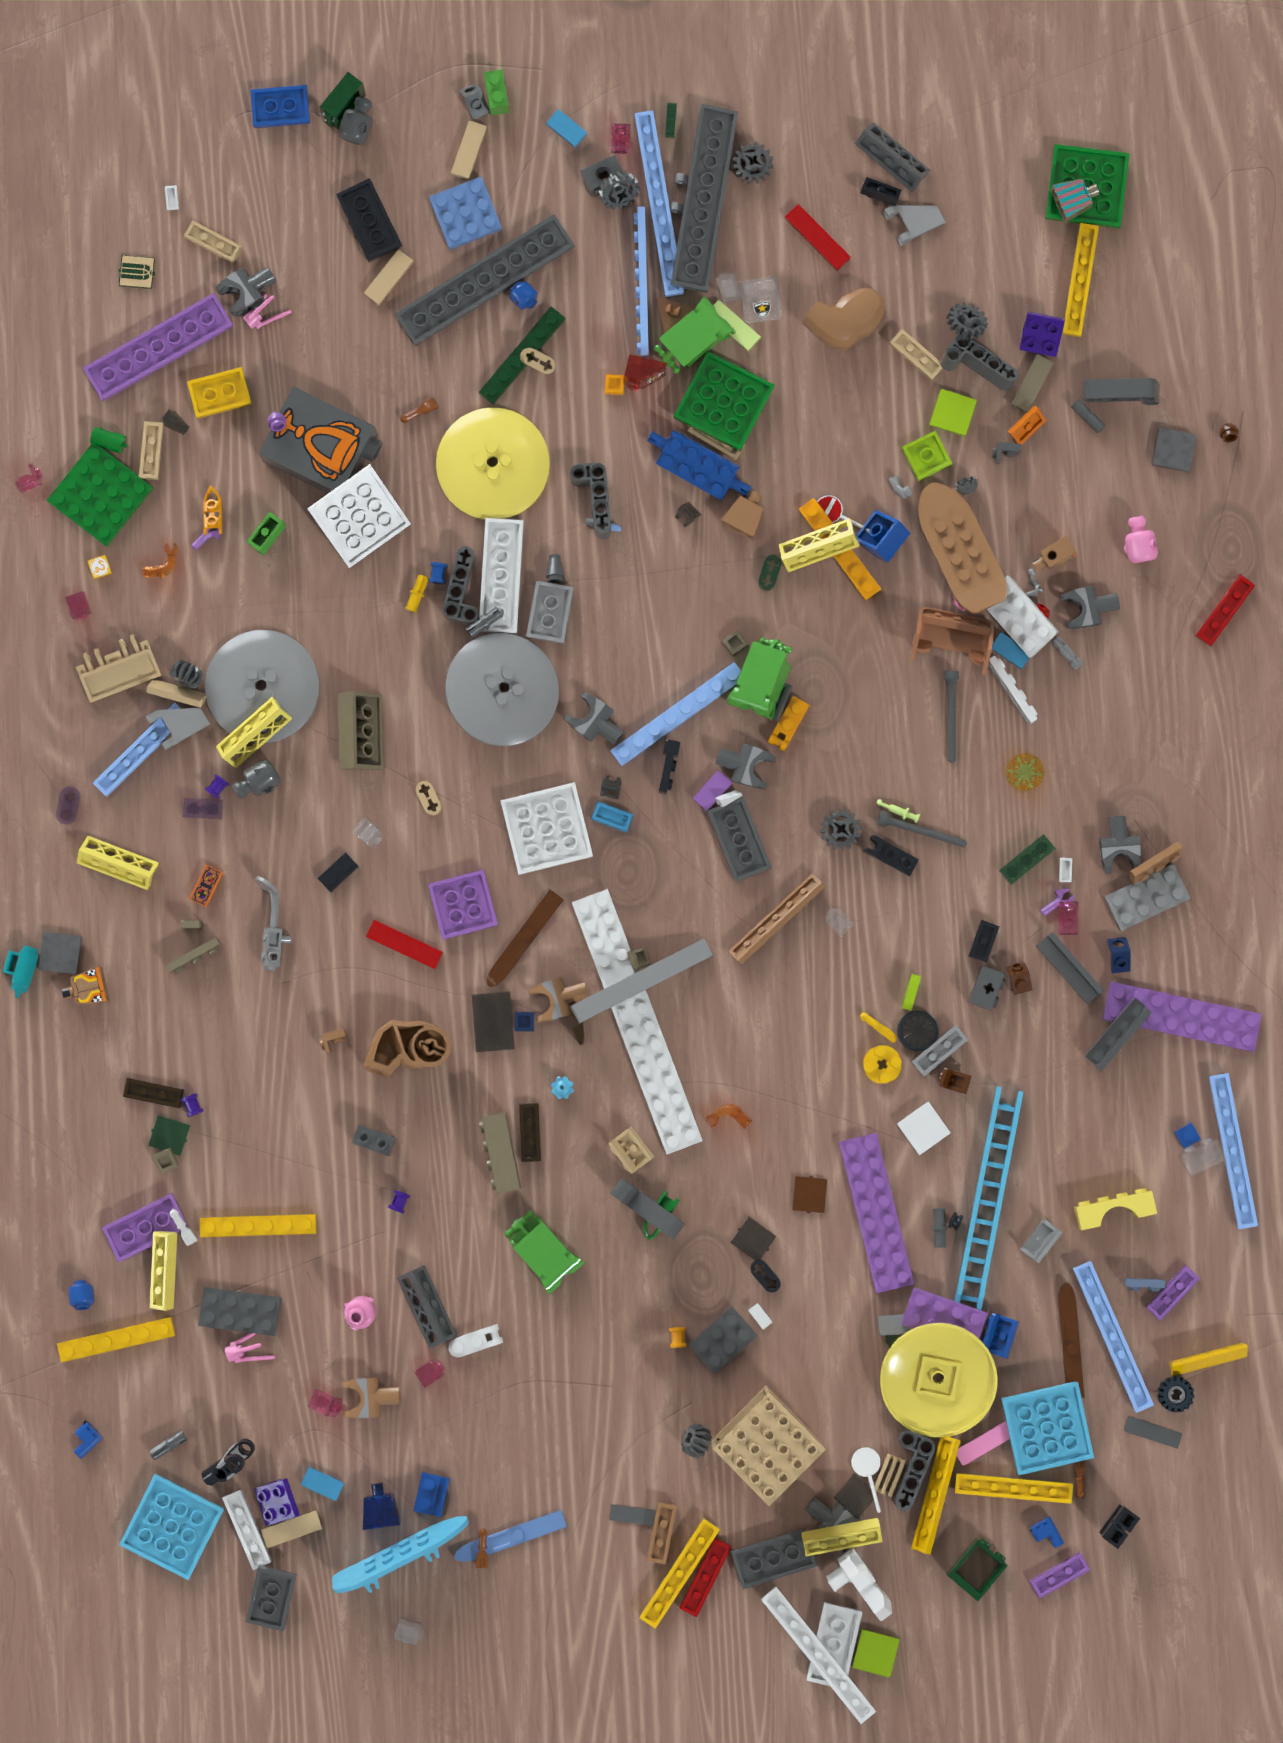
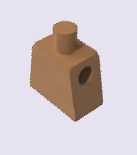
M754 491L751 492L748 499L740 496L724 515L721 524L753 540L764 509L758 505L762 496Z

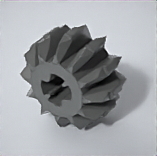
M176 660L169 673L175 682L190 689L197 688L203 677V672L198 667L183 660Z
M694 1423L689 1425L688 1430H685V1435L682 1437V1451L693 1458L703 1457L705 1451H708V1447L711 1445V1430L700 1424Z

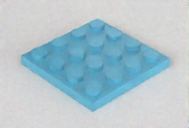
M1077 1381L1001 1398L1018 1475L1094 1458Z
M154 1474L119 1545L189 1580L225 1508L158 1474Z

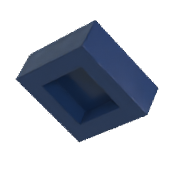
M515 1012L514 1031L534 1032V1012Z

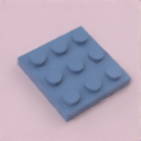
M482 176L429 196L450 250L502 230Z

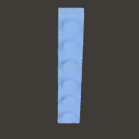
M174 703L169 709L181 708L176 703ZM157 719L93 782L106 797L171 735L163 719Z

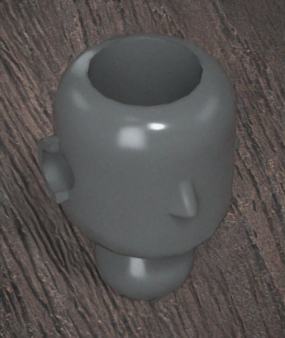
M358 96L354 101V110L348 109L345 111L338 135L345 141L363 145L368 138L373 123L372 118L367 115L368 110L372 107V101Z
M266 759L247 768L243 772L245 780L235 782L232 788L238 798L243 799L251 791L257 796L269 794L279 785L281 780L272 763Z

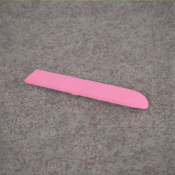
M1006 1421L958 1448L957 1457L962 1466L1010 1439Z

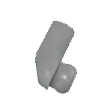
M898 476L889 479L895 494L902 499L912 495L909 486L902 487Z

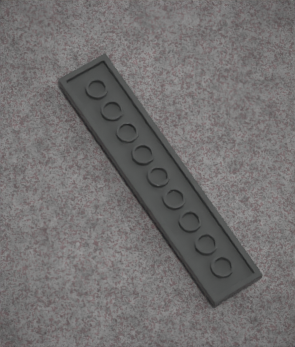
M705 104L700 106L670 286L704 293L708 292L738 111Z
M555 214L399 310L395 313V316L416 347L517 282L573 249L575 245Z

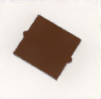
M795 1176L792 1210L806 1211L808 1214L810 1212L824 1213L827 1179L813 1178V1176L809 1178Z

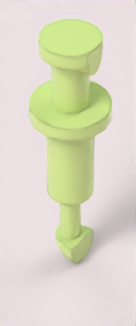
M881 799L877 800V805L886 807L890 812L902 816L903 820L907 817L915 820V823L918 822L920 814L910 813V808L905 810L893 804L887 805L882 803Z

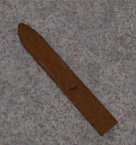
M551 890L548 891L491 968L487 977V985L489 987L497 986L508 976L563 902L561 897Z
M1065 1282L1060 1287L1058 1293L1065 1384L1077 1381L1081 1398H1085L1076 1298L1072 1286Z

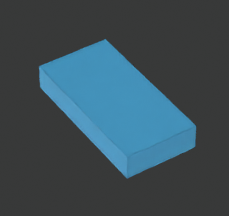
M559 109L546 123L548 127L574 148L587 135L584 129Z
M1002 632L992 645V651L1020 670L1029 659L1019 645Z
M598 801L591 820L627 833L634 814Z
M309 1466L301 1486L337 1501L345 1482Z

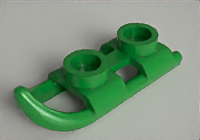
M664 1191L657 1204L672 1213L680 1200L676 1198L673 1201L666 1196L668 1192ZM646 1220L643 1226V1232L645 1237L648 1240H651L661 1230L657 1228L654 1231V1233L651 1236H649L647 1232V1226L649 1222Z

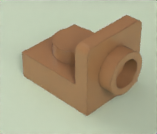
M342 1028L322 1034V1039L319 1040L322 1051L325 1050L327 1054L332 1053L329 1041H332V1044L344 1041L343 1037H347L346 1030Z

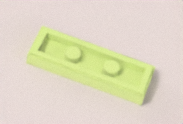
M718 300L713 305L717 315L725 319L733 327L736 333L733 335L729 333V335L749 352L761 339V336Z

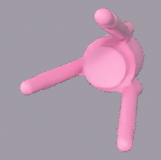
M271 295L258 308L246 313L243 319L251 329L255 326L259 329L263 325L291 314L292 311L288 310L260 322L262 317L259 312L274 299V295Z
M249 1333L239 1340L231 1342L230 1346L225 1347L226 1357L229 1362L235 1361V1363L243 1361L275 1359V1356L242 1357L244 1352L261 1347V1343L244 1348L242 1345H239L256 1335L254 1333Z

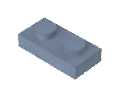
M1124 1278V1286L1129 1287V1290L1140 1291V1287H1148V1291H1160V1288H1165V1280Z

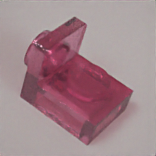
M32 463L28 464L32 475H23L15 482L21 493L42 484L40 479L43 477L39 467L35 468Z
M84 591L65 597L71 612L70 616L73 619L80 621L88 618L89 614H92Z
M432 1359L414 1371V1373L425 1388L445 1375L443 1373L445 1368L439 1360L436 1362L435 1359Z
M315 1389L308 1407L325 1416L335 1418L341 1410L343 1400Z

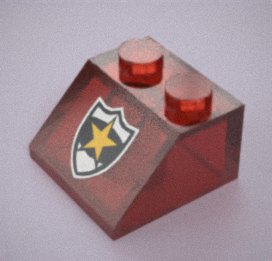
M629 354L624 384L631 390L644 389L666 376L667 363Z

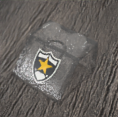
M777 276L739 281L742 311L746 324L782 318Z

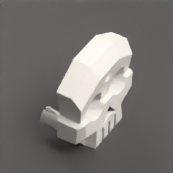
M851 1548L837 1558L840 1567L826 1576L832 1589L836 1592L846 1583L852 1582L880 1621L891 1615L892 1606L890 1598L876 1583L872 1572L855 1549Z

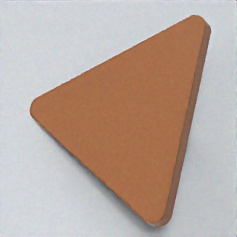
M662 297L656 298L664 334L691 311L695 310V307Z

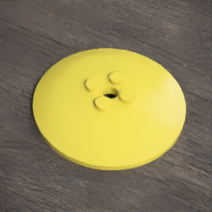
M483 408L462 416L446 431L437 451L436 470L443 492L459 510L482 520H485V518L507 519L524 512L539 498L548 480L550 459L545 440L531 421L519 413L508 409ZM491 457L498 460V464L494 467H490L487 464L488 459Z
M931 1323L918 1326L899 1337L888 1350L880 1373V1387L883 1400L893 1417L907 1429L929 1437L954 1436L969 1430L979 1423L991 1408L998 1385L995 1362L985 1344L970 1331L946 1323ZM941 1373L944 1376L943 1380L940 1382L934 1381V1374Z

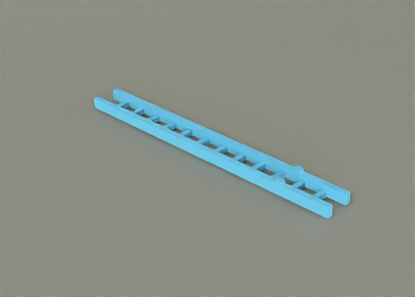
M996 1086L954 1300L959 1303L960 1300L976 1302V1309L979 1310L982 1309L1024 1093L1018 1091L1015 1107L1005 1103L999 1104L1002 1087ZM998 1109L1014 1112L1011 1126L995 1123ZM994 1128L1010 1131L1007 1145L991 1142ZM990 1147L1006 1150L1004 1164L988 1161ZM986 1166L1003 1169L1000 1183L984 1180ZM983 1185L999 1188L996 1202L980 1199ZM979 1204L995 1207L993 1221L976 1218ZM975 1223L992 1226L989 1240L973 1237ZM972 1242L988 1245L985 1259L969 1256ZM968 1261L984 1264L982 1278L965 1275ZM964 1280L980 1283L978 1298L962 1295Z

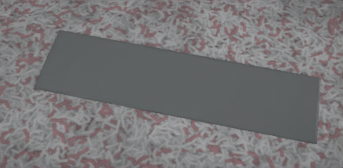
M1128 1416L1124 1429L1126 1432L1177 1449L1182 1433Z
M611 1504L609 1520L653 1526L656 1510Z

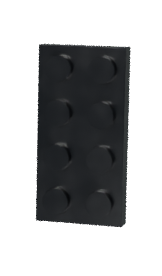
M370 178L336 194L368 262L403 247Z

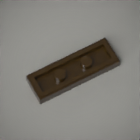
M127 1078L123 1097L180 1108L184 1089Z
M539 1103L519 1104L522 1162L541 1161Z

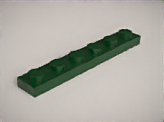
M550 307L478 393L494 405L527 366L520 359L521 352L525 348H533L540 351L566 318L553 307ZM532 352L530 354H526L528 360H532L534 358L531 356Z

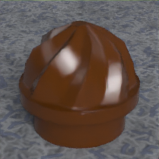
M1232 423L1224 424L1220 430V437L1223 441L1231 443L1237 440L1238 428Z

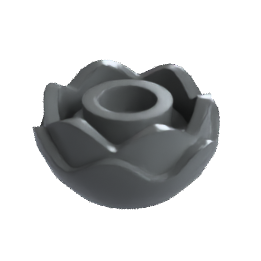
M974 476L962 478L960 482H956L955 489L962 495L973 493L978 487V479Z

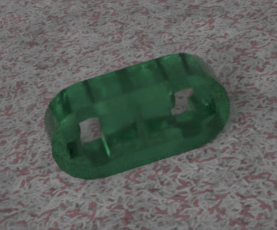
M667 102L665 138L675 139L677 103Z
M769 555L764 561L758 581L759 587L764 591H770L775 586L781 568V560L776 555ZM774 559L778 566H774L771 572L769 571L770 565L767 562H771ZM767 574L771 575L770 582H772V585L768 584L765 587L762 580L766 579Z

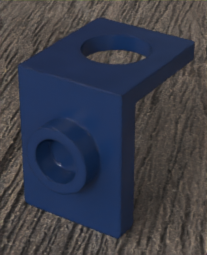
M1127 938L1107 939L1111 952V973L1130 972L1131 950ZM1115 943L1124 944L1122 947L1113 946Z

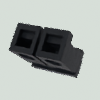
M1119 1504L1099 1533L1102 1535V1538L1119 1549L1128 1536L1125 1531L1127 1530L1130 1533L1140 1518L1125 1506Z

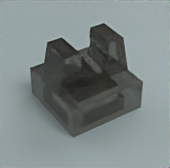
M688 501L678 508L675 518L678 520L683 516L686 519L683 526L686 528L698 520L702 514Z
M606 775L602 780L600 796L619 800L621 778L617 777L616 781L609 780V775Z

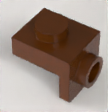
M1024 962L1014 963L1006 967L1014 995L1033 991L1030 973Z
M944 1068L939 1076V1086L967 1094L972 1076Z

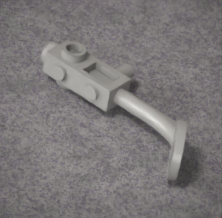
M257 876L255 878L256 884L270 894L271 900L270 928H264L262 937V966L265 967L264 970L276 971V968L280 967L281 943L290 944L291 936L282 935V929L277 928L279 914L278 890L269 881Z

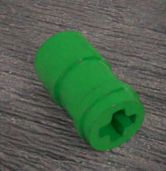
M94 427L91 433L90 443L95 446L98 445L122 454L124 448L128 446L126 443L127 436L110 432L101 427Z

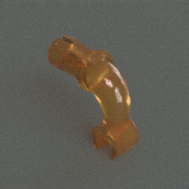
M166 543L164 549L167 554V560L164 564H160V566H143L142 573L144 578L160 577V579H163V577L169 575L174 570L176 555L179 552L175 543L172 551H169V545Z
M725 1104L721 1105L714 1113L709 1114L705 1122L711 1117L715 1118V1123L711 1126L715 1127L720 1118L729 1115L730 1118L733 1117L745 1129L752 1120L740 1109L741 1106Z

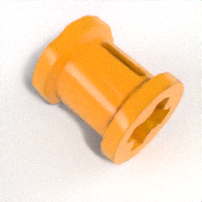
M686 1327L669 1328L672 1342L670 1348L687 1347V1343H685Z

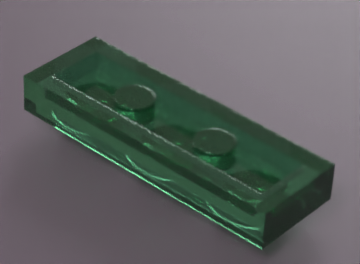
M1043 834L1002 867L999 872L1012 885L1056 848Z

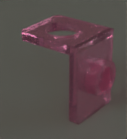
M1077 901L1059 902V935L1078 934ZM1065 906H1072L1073 908H1071V909H1065V908H1063V907H1065Z

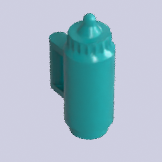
M23 946V950L20 949V953L8 950L2 972L13 975L11 989L15 991V998H19L23 992L26 993L31 985L39 957V949ZM15 955H17L18 960L16 963L14 972H10Z

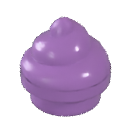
M273 411L267 419L268 427L272 431H281L286 427V417L281 413Z

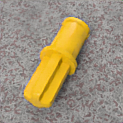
M418 575L413 590H410L411 595L405 607L406 610L414 613L417 612L421 598H424L423 593L429 580L428 577Z

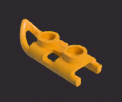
M209 486L203 503L204 535H207V529L218 528L219 534H222V501L219 493L213 486ZM210 492H214L218 501L208 500Z

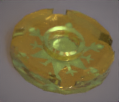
M1028 753L1016 755L1006 767V777L1010 785L1019 791L1025 792L1038 787L1043 780L1045 772L1039 758Z

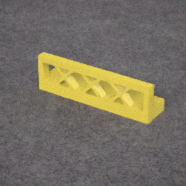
M850 518L779 544L781 558L788 572L859 547V541L854 533ZM848 526L849 530L842 533L839 532L842 528ZM830 534L828 538L821 539L823 535ZM806 541H812L809 545L804 546ZM794 547L792 551L785 553V549Z
M271 697L222 740L216 748L225 761L237 768L291 721L292 717L280 707L275 698ZM279 715L284 716L283 719H281L278 722H275V719ZM269 728L267 733L260 734L262 730ZM250 741H255L252 746L246 747ZM241 753V756L235 761L232 759L235 754Z
M87 836L77 857V864L148 890L151 886L152 876L159 862ZM90 843L97 846L98 849H90L87 846ZM111 851L115 853V855L108 856L105 852ZM129 858L132 859L133 862L127 863L124 862L123 859ZM148 865L152 868L148 871L141 868V866Z

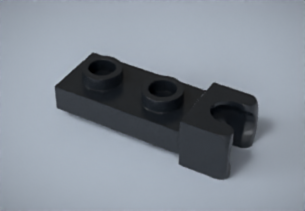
M668 739L665 741L663 755H666L659 788V793L666 795L667 790L671 791L673 779H670L671 771L675 772L677 761L674 760V757L678 758L681 742Z
M871 835L870 840L875 843L874 850L866 848L863 852L910 877L919 859L887 843L885 840Z

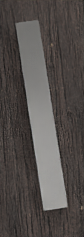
M702 939L570 1007L580 1024L712 957L713 954L705 939Z

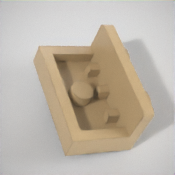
M632 1126L608 1143L612 1153L618 1156L624 1169L629 1171L630 1174H633L654 1158V1155Z

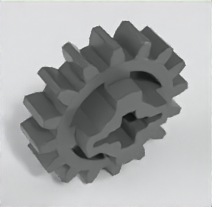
M748 142L746 148L743 145L740 146L741 152H735L736 157L733 158V163H735L733 170H738L736 172L737 177L742 175V182L749 179V184L752 183V180L759 184L760 178L763 181L766 180L765 174L770 176L771 171L769 169H773V163L770 162L773 161V156H768L770 154L769 149L764 151L765 145L757 147L758 144L755 142L754 146H751L750 142ZM762 156L765 159L766 165L761 161ZM740 161L745 165L744 170L741 167Z
M617 171L615 176L610 174V179H603L605 184H600L601 190L598 191L602 203L607 208L611 206L612 210H615L616 207L622 210V206L625 205L628 208L629 202H635L633 198L639 196L637 191L640 190V187L632 173L627 174L624 171L620 174Z
M965 302L961 306L958 303L955 307L952 306L946 317L948 319L947 325H951L950 330H956V335L960 333L962 338L968 336L969 339H972L973 336L979 338L980 335L984 334L988 325V318L983 317L984 311H978L979 307L974 308L971 303L969 306H966Z
M838 809L837 814L832 810L830 812L831 817L827 815L824 817L827 822H821L824 829H821L820 833H825L822 840H828L827 846L833 844V850L837 846H840L841 851H843L844 846L850 849L851 842L853 844L857 843L855 837L860 838L861 836L857 833V831L862 829V827L857 826L860 820H854L855 814L848 815V810L842 813L841 809ZM843 817L846 819L844 821H837L835 818ZM851 823L853 825V835L849 832V825ZM828 825H830V827L833 830V834L831 836L828 833ZM836 826H844L845 833L841 832L840 834H838V828ZM838 838H844L847 841L837 842L836 840Z

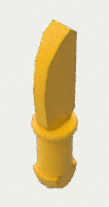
M861 1013L860 1018L862 1021H865L891 1042H896L897 1037L889 1028L873 1019L868 1013Z

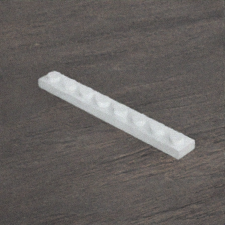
M775 1587L761 1598L763 1603L860 1724L872 1716L876 1710L780 1590Z

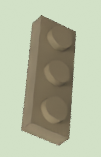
M215 937L165 966L169 973L175 972V974L184 971L186 969L184 966L189 963L194 965L200 962L205 954L212 955L219 951L218 947L222 944Z

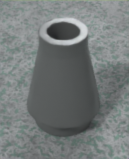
M552 554L549 556L546 572L548 583L559 584L563 582L564 572L560 555Z

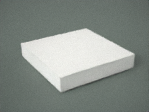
M926 1102L897 1123L918 1155H921L951 1133L929 1102Z

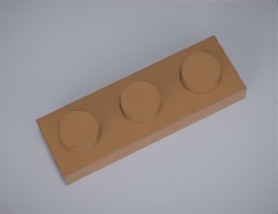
M1179 842L1174 843L1131 870L1129 879L1133 884L1145 881L1153 872L1161 871L1167 863L1177 861L1181 857L1182 846Z
M658 1502L647 1561L666 1565L677 1505Z

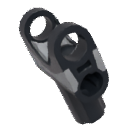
M242 1439L235 1443L225 1452L220 1460L202 1472L203 1481L207 1485L213 1486L218 1481L225 1482L242 1470L245 1460L255 1451L254 1443L249 1439ZM242 1444L248 1445L251 1450H245Z

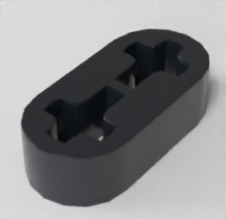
M754 1260L750 1266L752 1275L766 1291L771 1293L778 1291L781 1285L779 1277L764 1260ZM756 1264H758L759 1266H761L762 1264L764 1265L762 1268L765 1272L764 1275H762L759 1271L755 1272ZM767 1276H768L771 1280H774V1279L777 1280V1281H775V1285H776V1286H775L774 1288H773V1286H769V1287L767 1286V1285H768V1281H767V1279H766Z

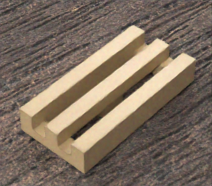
M887 1453L874 1485L875 1491L892 1497L906 1461ZM893 1459V1462L891 1464V1467L881 1489L879 1488L880 1482L882 1480L889 1460ZM897 1462H900L888 1492L886 1491V1488L888 1486V1483L890 1481V1478L892 1476V1473L895 1469Z

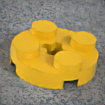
M879 1045L871 1048L864 1056L863 1069L871 1081L878 1084H886L895 1080L900 1074L902 1060L893 1048ZM884 1059L887 1061V1068L880 1070L878 1069L879 1064L877 1062Z

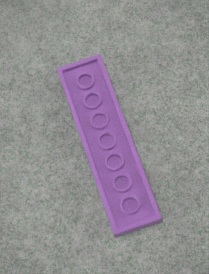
M215 293L85 366L83 369L103 402L234 326Z
M1110 982L1102 1020L1113 1022L1128 1003L1136 997L1151 1011V1014L1139 1028L1255 1052L1262 1014Z
M877 1133L839 1142L876 1293L913 1285L914 1281Z

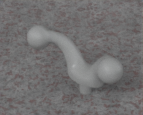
M1029 569L1028 575L1035 589L1025 594L1028 597L1037 596L1038 592L1043 593L1044 590L1040 589L1041 584L1034 579L1035 570Z

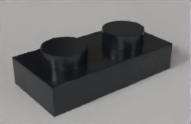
M866 177L860 194L896 206L902 190Z
M345 852L317 879L332 893L359 866Z
M981 920L968 957L987 963L1000 926Z

